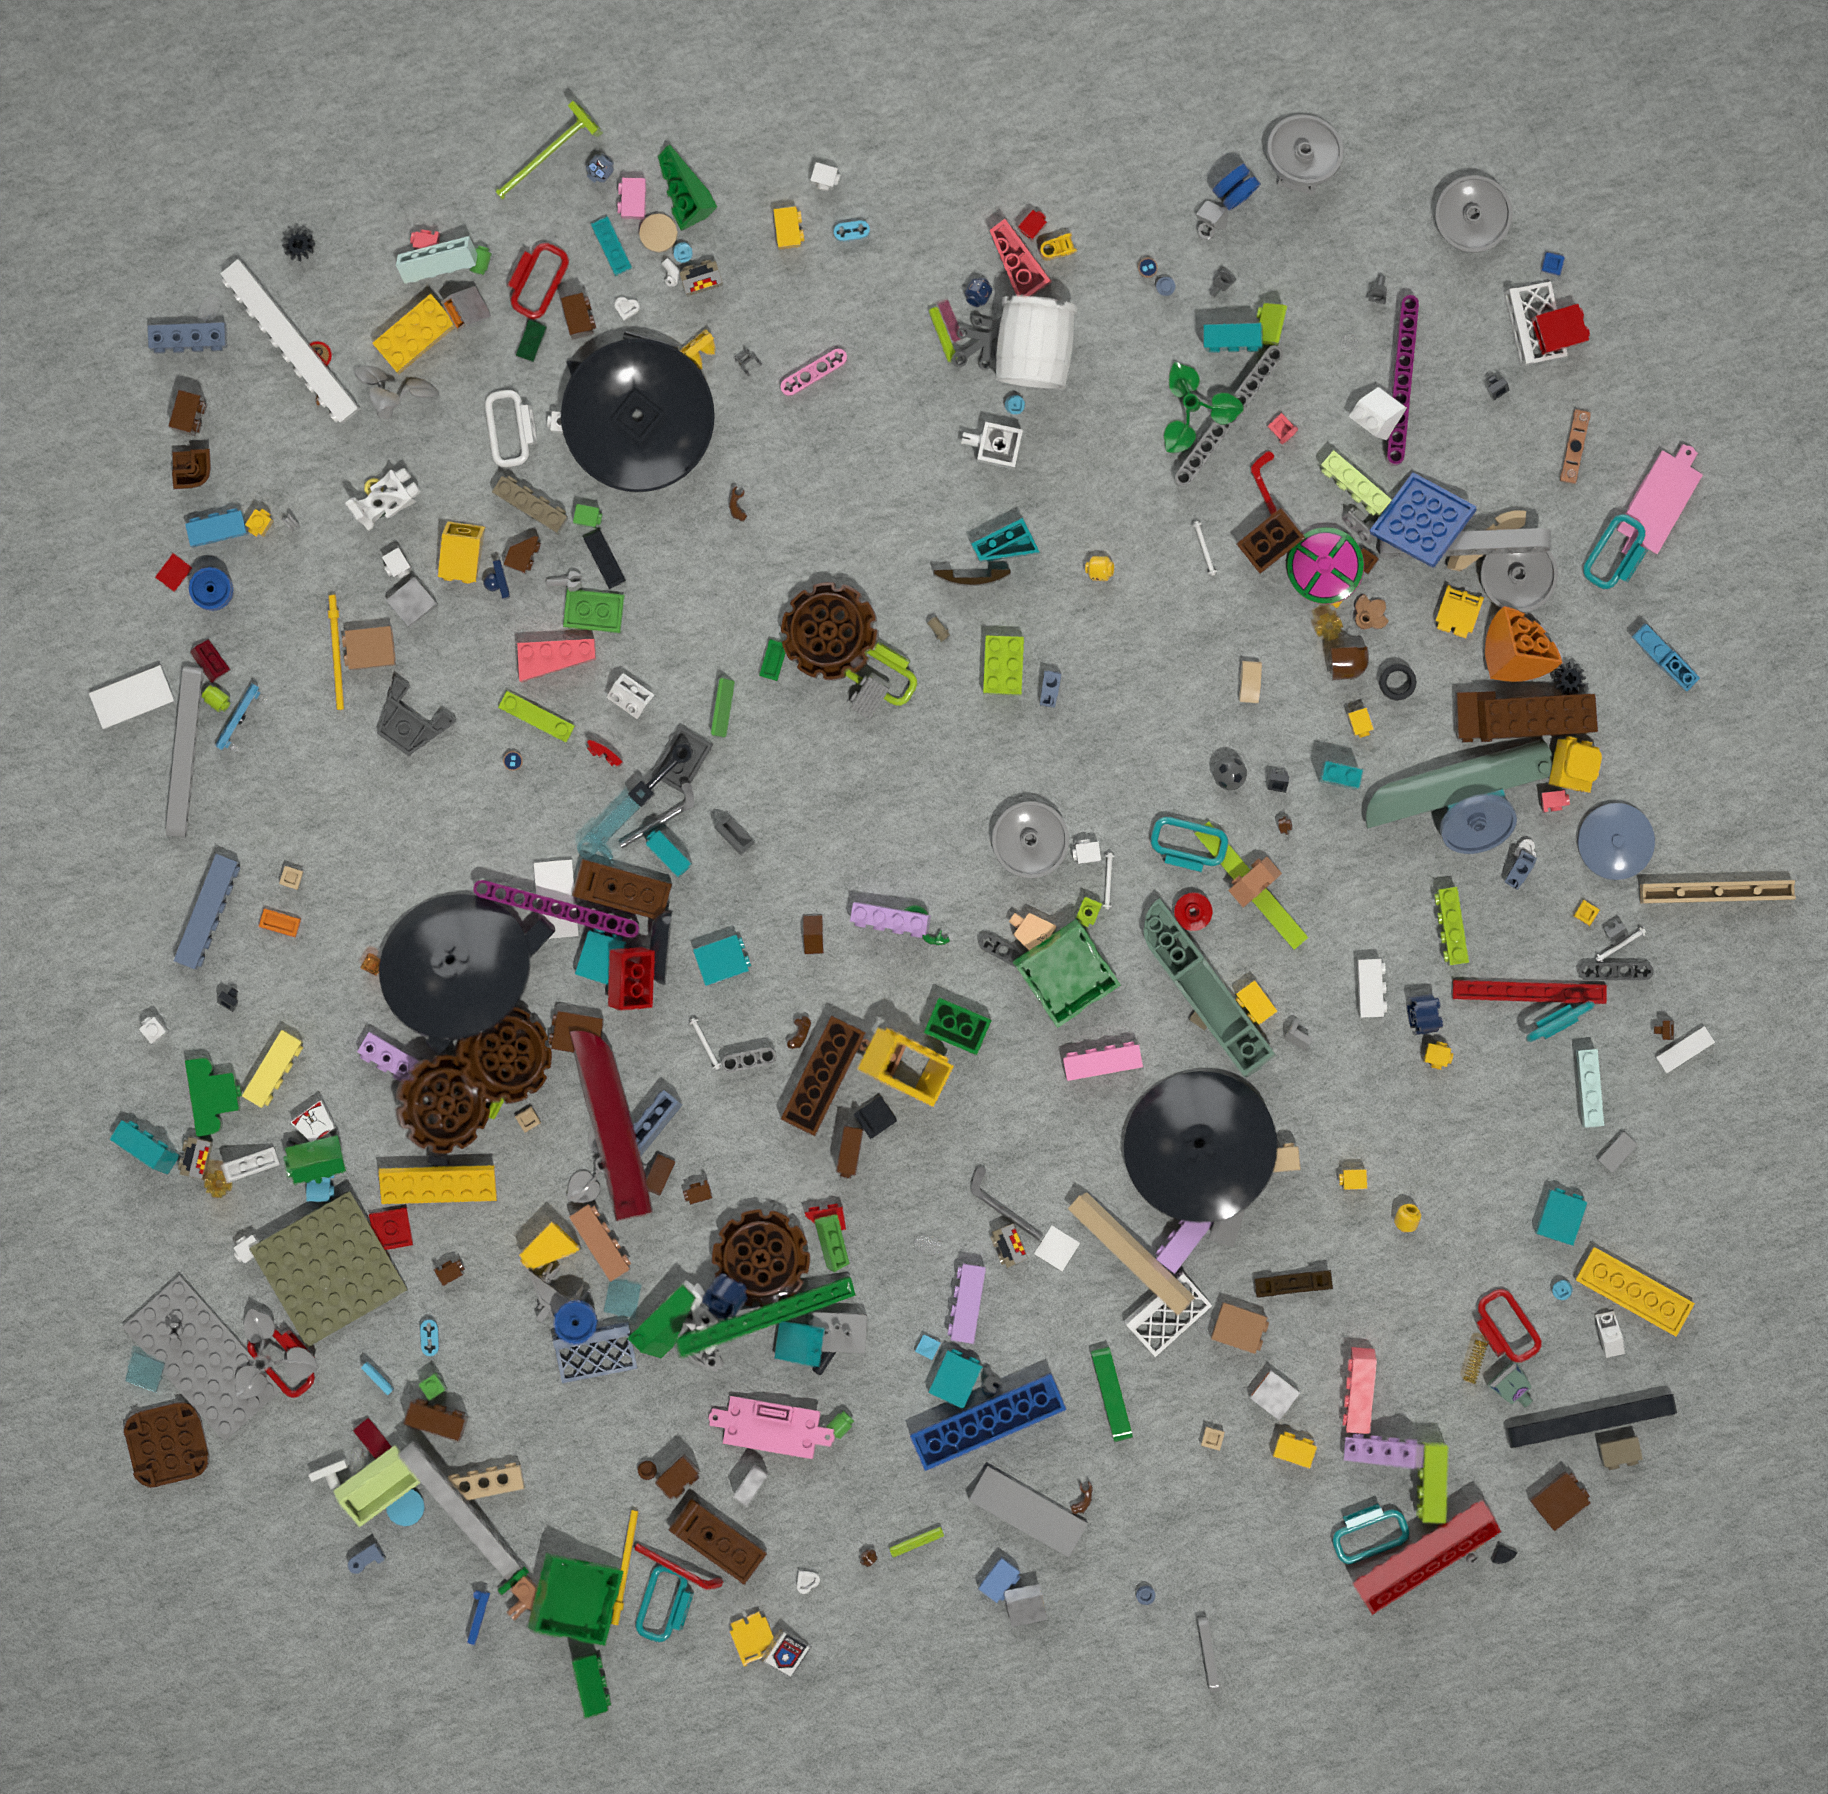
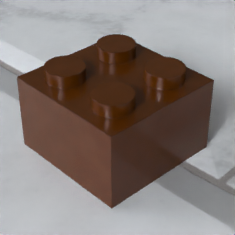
M582 292L562 297L561 302L572 340L593 335V329L597 327L593 315H589L592 307L588 296L585 297Z
M178 390L168 427L173 431L195 437L196 433H200L202 427L200 419L207 409L206 400L200 395Z
M684 1454L655 1481V1484L670 1500L673 1497L677 1499L685 1492L684 1487L687 1484L691 1486L699 1479L698 1474L700 1470Z

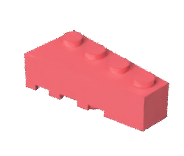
M1006 219L990 229L1016 296L1032 297L1052 282Z
M595 639L517 643L519 682L521 683L596 660Z
M1351 1347V1359H1348V1370L1350 1373L1346 1379L1348 1396H1345L1344 1407H1347V1412L1343 1414L1342 1425L1346 1426V1432L1370 1434L1377 1363L1375 1349Z

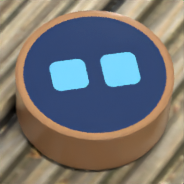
M1151 258L1141 260L1138 266L1140 275L1145 278L1153 277L1157 272V263Z
M512 751L504 756L503 763L508 770L516 771L521 768L523 758L519 753Z

